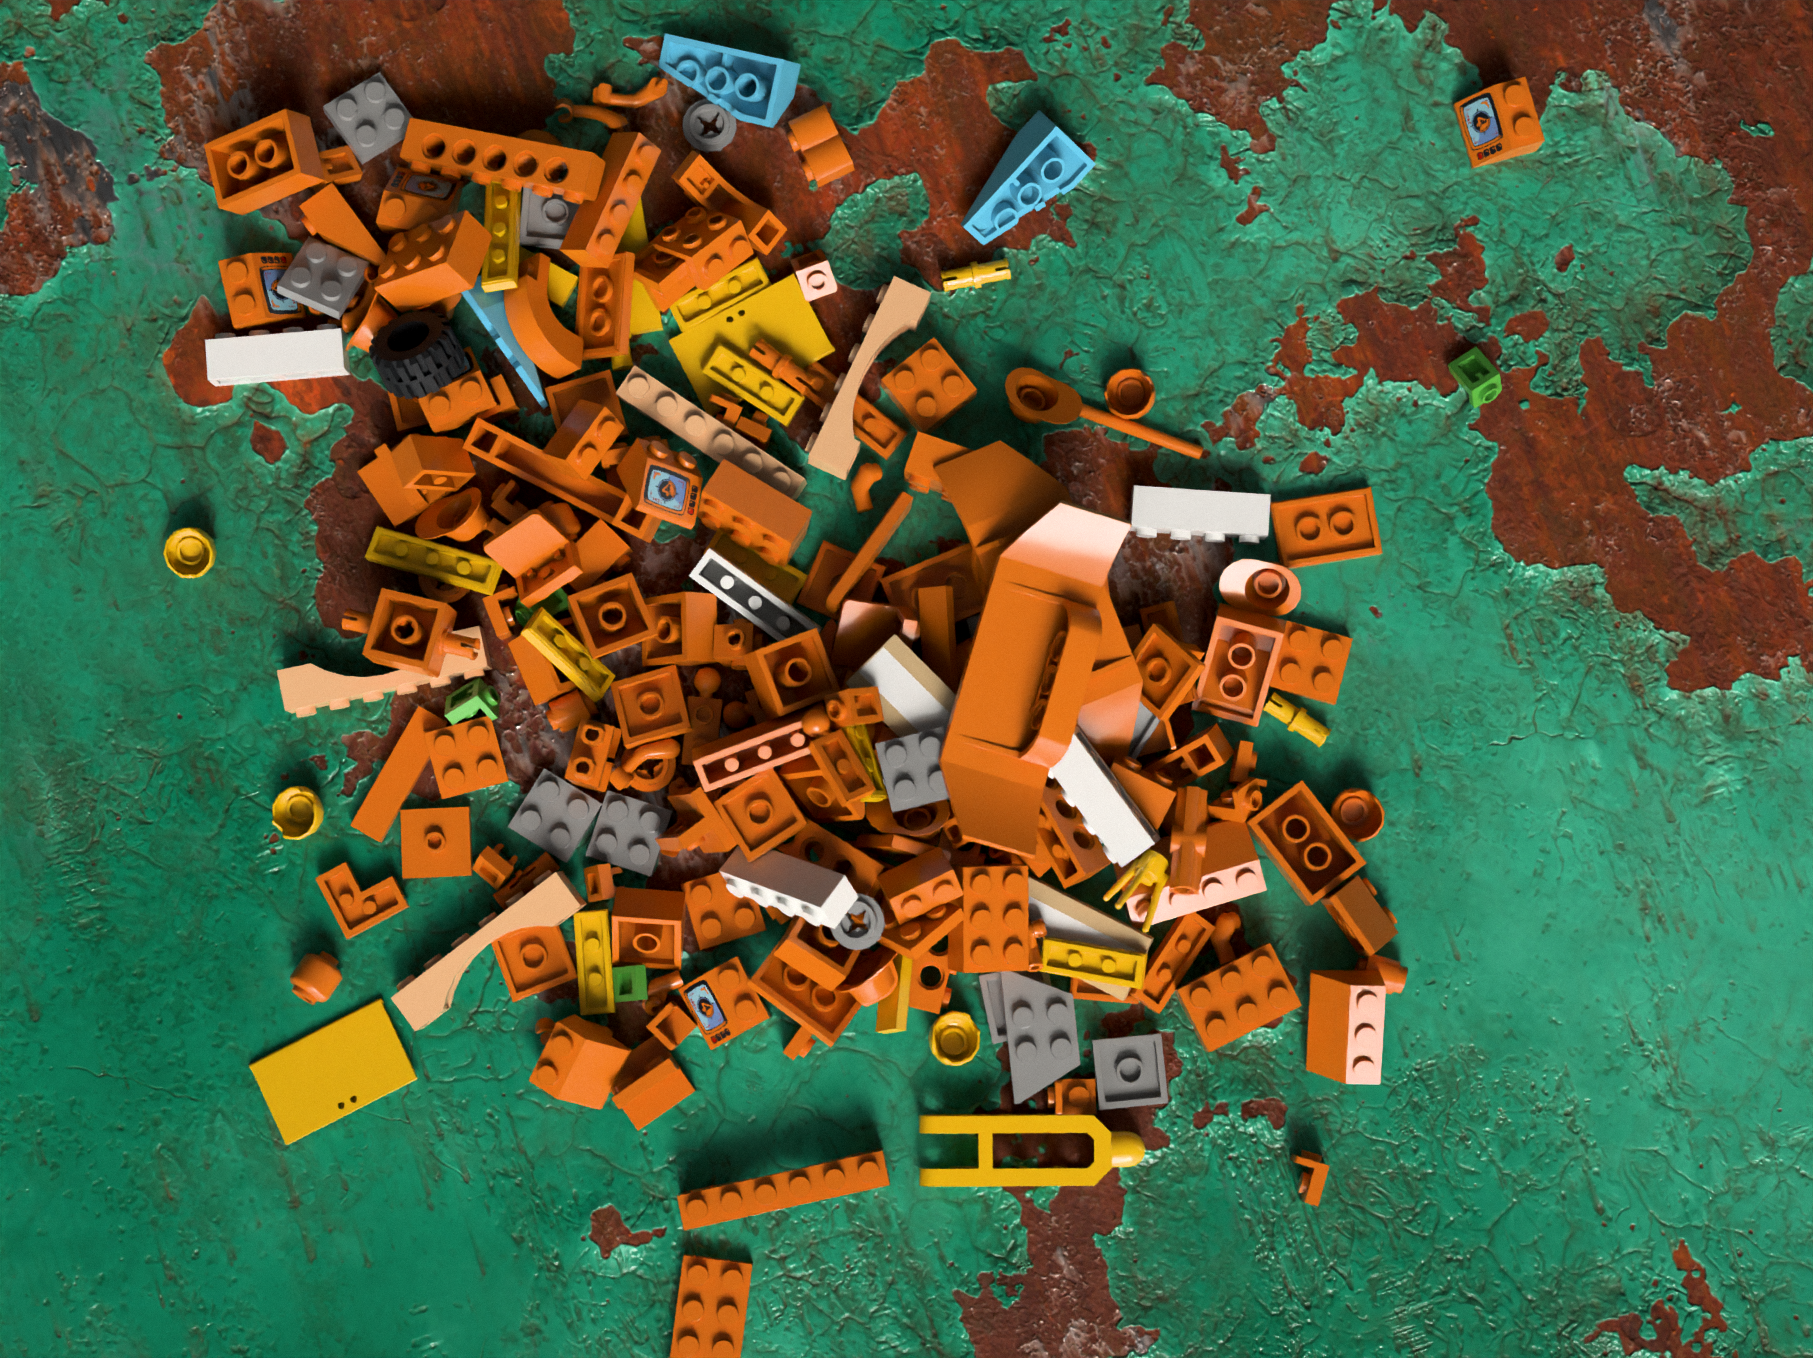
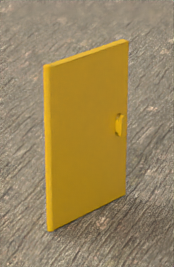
M794 274L668 340L704 410L710 416L724 411L708 403L711 394L719 396L720 392H724L739 400L738 403L744 400L701 372L719 343L771 376V370L749 356L752 347L765 355V352L755 345L761 338L781 354L790 355L794 359L793 362L802 369L835 352V347L828 340L810 303L805 300L801 286Z
M382 998L249 1064V1068L255 1076L286 1145L418 1079Z

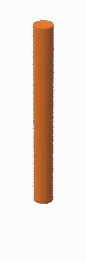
M1082 403L1083 407L1079 415L1080 417L1195 459H1200L1204 448L1202 446Z

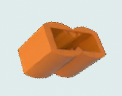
M825 105L788 122L790 132L785 135L793 152L800 150L805 160L800 163V166L808 182L814 179L819 188L854 171L852 159Z

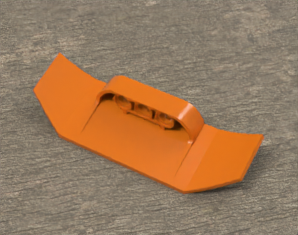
M1001 440L933 467V471L956 509L972 545V570L983 601L997 555L1059 501L1063 500L1072 503L1068 490L1063 484ZM1104 583L1096 608L1099 610L1102 619V637L1076 727L1080 728L1108 766L1111 765L1115 756L1122 759L1123 756L1128 755L1139 709L1143 679Z
M1061 500L997 555L938 756L948 797L963 839L1032 859L1036 856L1037 830L1043 790L1049 769L1054 767L1063 758L1071 744L1102 637V619L1099 610L1096 608L1110 567L1132 526L1131 521Z

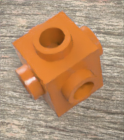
M735 619L733 624L714 625L713 658L725 667H731L734 670H747L742 656L769 645L765 631L749 619Z

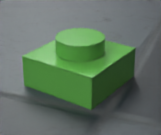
M645 965L612 968L615 1002L648 999Z

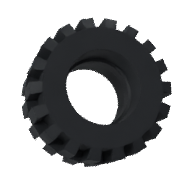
M416 310L413 313H405L397 319L394 318L388 322V325L378 331L379 334L373 337L372 345L369 347L370 358L387 390L399 398L403 396L406 399H413L416 396L421 398L431 392L439 391L441 387L450 384L452 378L458 376L461 372L460 368L464 366L465 362L463 359L465 357L464 350L448 319L445 318L444 314L440 312L435 313L434 310H426L424 312Z

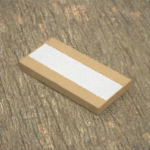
M896 634L845 682L850 689L878 686L884 716L883 722L899 738L939 727H944L946 732L956 694Z
M1032 875L1028 877V917L1031 921H1035L1038 918L1044 920L1047 929L1046 936L1143 953L1148 952L1154 937ZM1044 937L1037 938L1040 954H1042ZM1081 979L1122 1001L1126 999L1131 989L1130 987Z

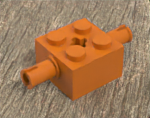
M381 588L374 615L347 608L344 615L349 616V619L342 618V628L344 630L368 634L362 654L373 663L439 678L447 653L475 660L479 653L474 652V649L480 650L481 643L479 638L452 633L457 612L449 604ZM407 633H413V635H409L408 638H406Z

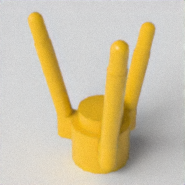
M1145 850L1141 858H1136L1131 867L1103 896L1104 901L1110 900L1134 875L1133 880L1115 904V907L1120 909L1140 882L1147 886H1152L1153 883H1156L1142 927L1144 933H1147L1150 929L1163 887L1169 879V876L1165 873L1169 865L1168 860L1154 850Z

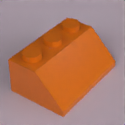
M1310 970L1306 1070L1344 1084L1381 1083L1386 985L1380 971Z

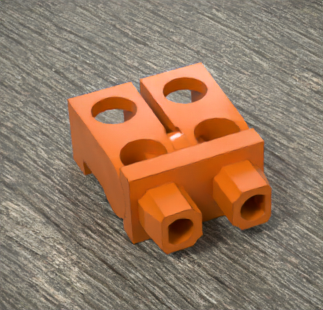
M581 718L564 778L568 779L573 785L606 793L610 783L609 777L615 765L608 762L607 758L615 760L617 758L622 739L621 729Z

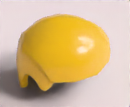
M184 527L175 530L166 540L163 552L167 566L182 578H198L206 574L214 565L217 554L215 542L211 536L196 527Z
M305 786L289 787L278 794L272 805V823L282 832V837L285 839L300 840L315 833L323 822V803L315 792Z
M950 1011L939 1016L930 1027L928 1035L929 1047L935 1057L943 1064L960 1066L972 1060L980 1047V1029L969 1014Z

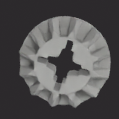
M708 99L694 103L687 110L683 119L685 138L693 148L702 150L705 153L712 151L721 152L725 146L732 143L737 131L736 118L730 112ZM717 118L715 125L720 134L709 131L703 136L704 126L701 120L710 123L713 119Z
M856 893L858 898L836 928H831L835 939L844 947L862 950L871 947L881 939L886 924L884 922V910L876 902V899L863 893ZM866 910L863 922L868 929L859 927L850 933L854 924L850 914L859 915Z

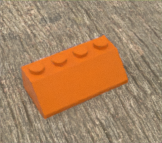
M1220 820L1205 825L1207 827L1205 857L1202 858L1201 863L1202 873L1199 894L1186 896L1177 895L1169 891L1172 855H1169L1171 835L1162 837L1148 848L1158 852L1169 862L1165 870L1169 879L1163 887L1151 925L1267 891L1259 858L1246 822ZM1142 852L1136 858L1140 859L1144 852ZM1136 858L1122 868L1118 862L1112 863L1117 881L1131 867ZM1133 875V877L1120 889V894H1121V895H1122V893L1125 891V889L1128 887V885L1130 884V882L1133 880L1134 875ZM1140 882L1124 903L1126 916L1131 926L1136 929L1143 927L1156 883H1153L1152 886H1147Z

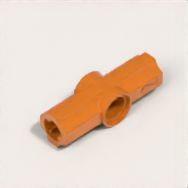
M1186 786L1178 788L1176 795L1175 824L1172 823L1169 855H1172L1169 891L1177 895L1189 896L1199 894L1201 885L1202 858L1205 857L1207 840L1205 816L1208 791L1200 787Z

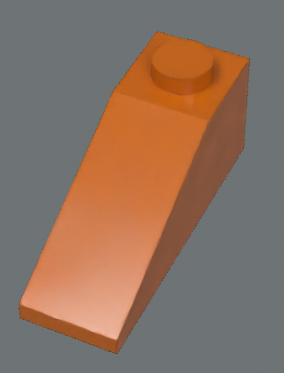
M332 182L299 206L305 214L300 220L312 236L318 232L326 242L378 268L384 262L386 254Z
M1216 723L1177 745V749L1169 750L1141 769L1151 774L1158 771L1171 777L1174 780L1172 784L1177 786L1178 789L1225 764L1233 755L1234 750Z

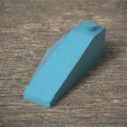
M666 33L658 65L659 68L688 87H692L714 104L730 112L738 120L770 128L774 127L794 98L801 64Z
M1038 110L1016 134L961 222V225L980 243L985 245L1017 225L1019 218L1033 209L1039 211L1045 207V202L1060 192L1064 195L1072 190L1096 163L1048 117Z
M481 275L478 276L474 288L461 292L538 403L543 409L546 408L549 404L538 367L529 359L518 344L507 320L504 306V290L485 293L481 287Z

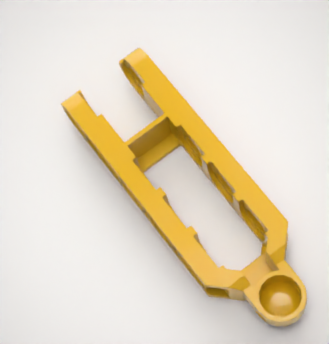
M1093 1114L919 1115V1133H978V1166H950V1168L926 1169L920 1167L919 1186H1095L1112 1167H1131L1140 1163L1146 1149L1141 1137L1134 1132L1109 1131ZM992 1133H1088L1094 1139V1162L1088 1168H1063L1061 1166H1054V1168H1028L1027 1166H1019V1168H993Z

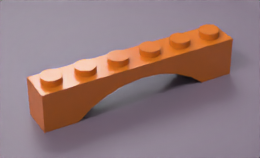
M478 417L462 447L648 543H651L662 521L660 518L635 510L628 493L592 475H589L586 481L560 473L541 453L543 450Z
M883 1148L779 1173L680 1192L677 1195V1201L685 1231L890 1185V1179Z

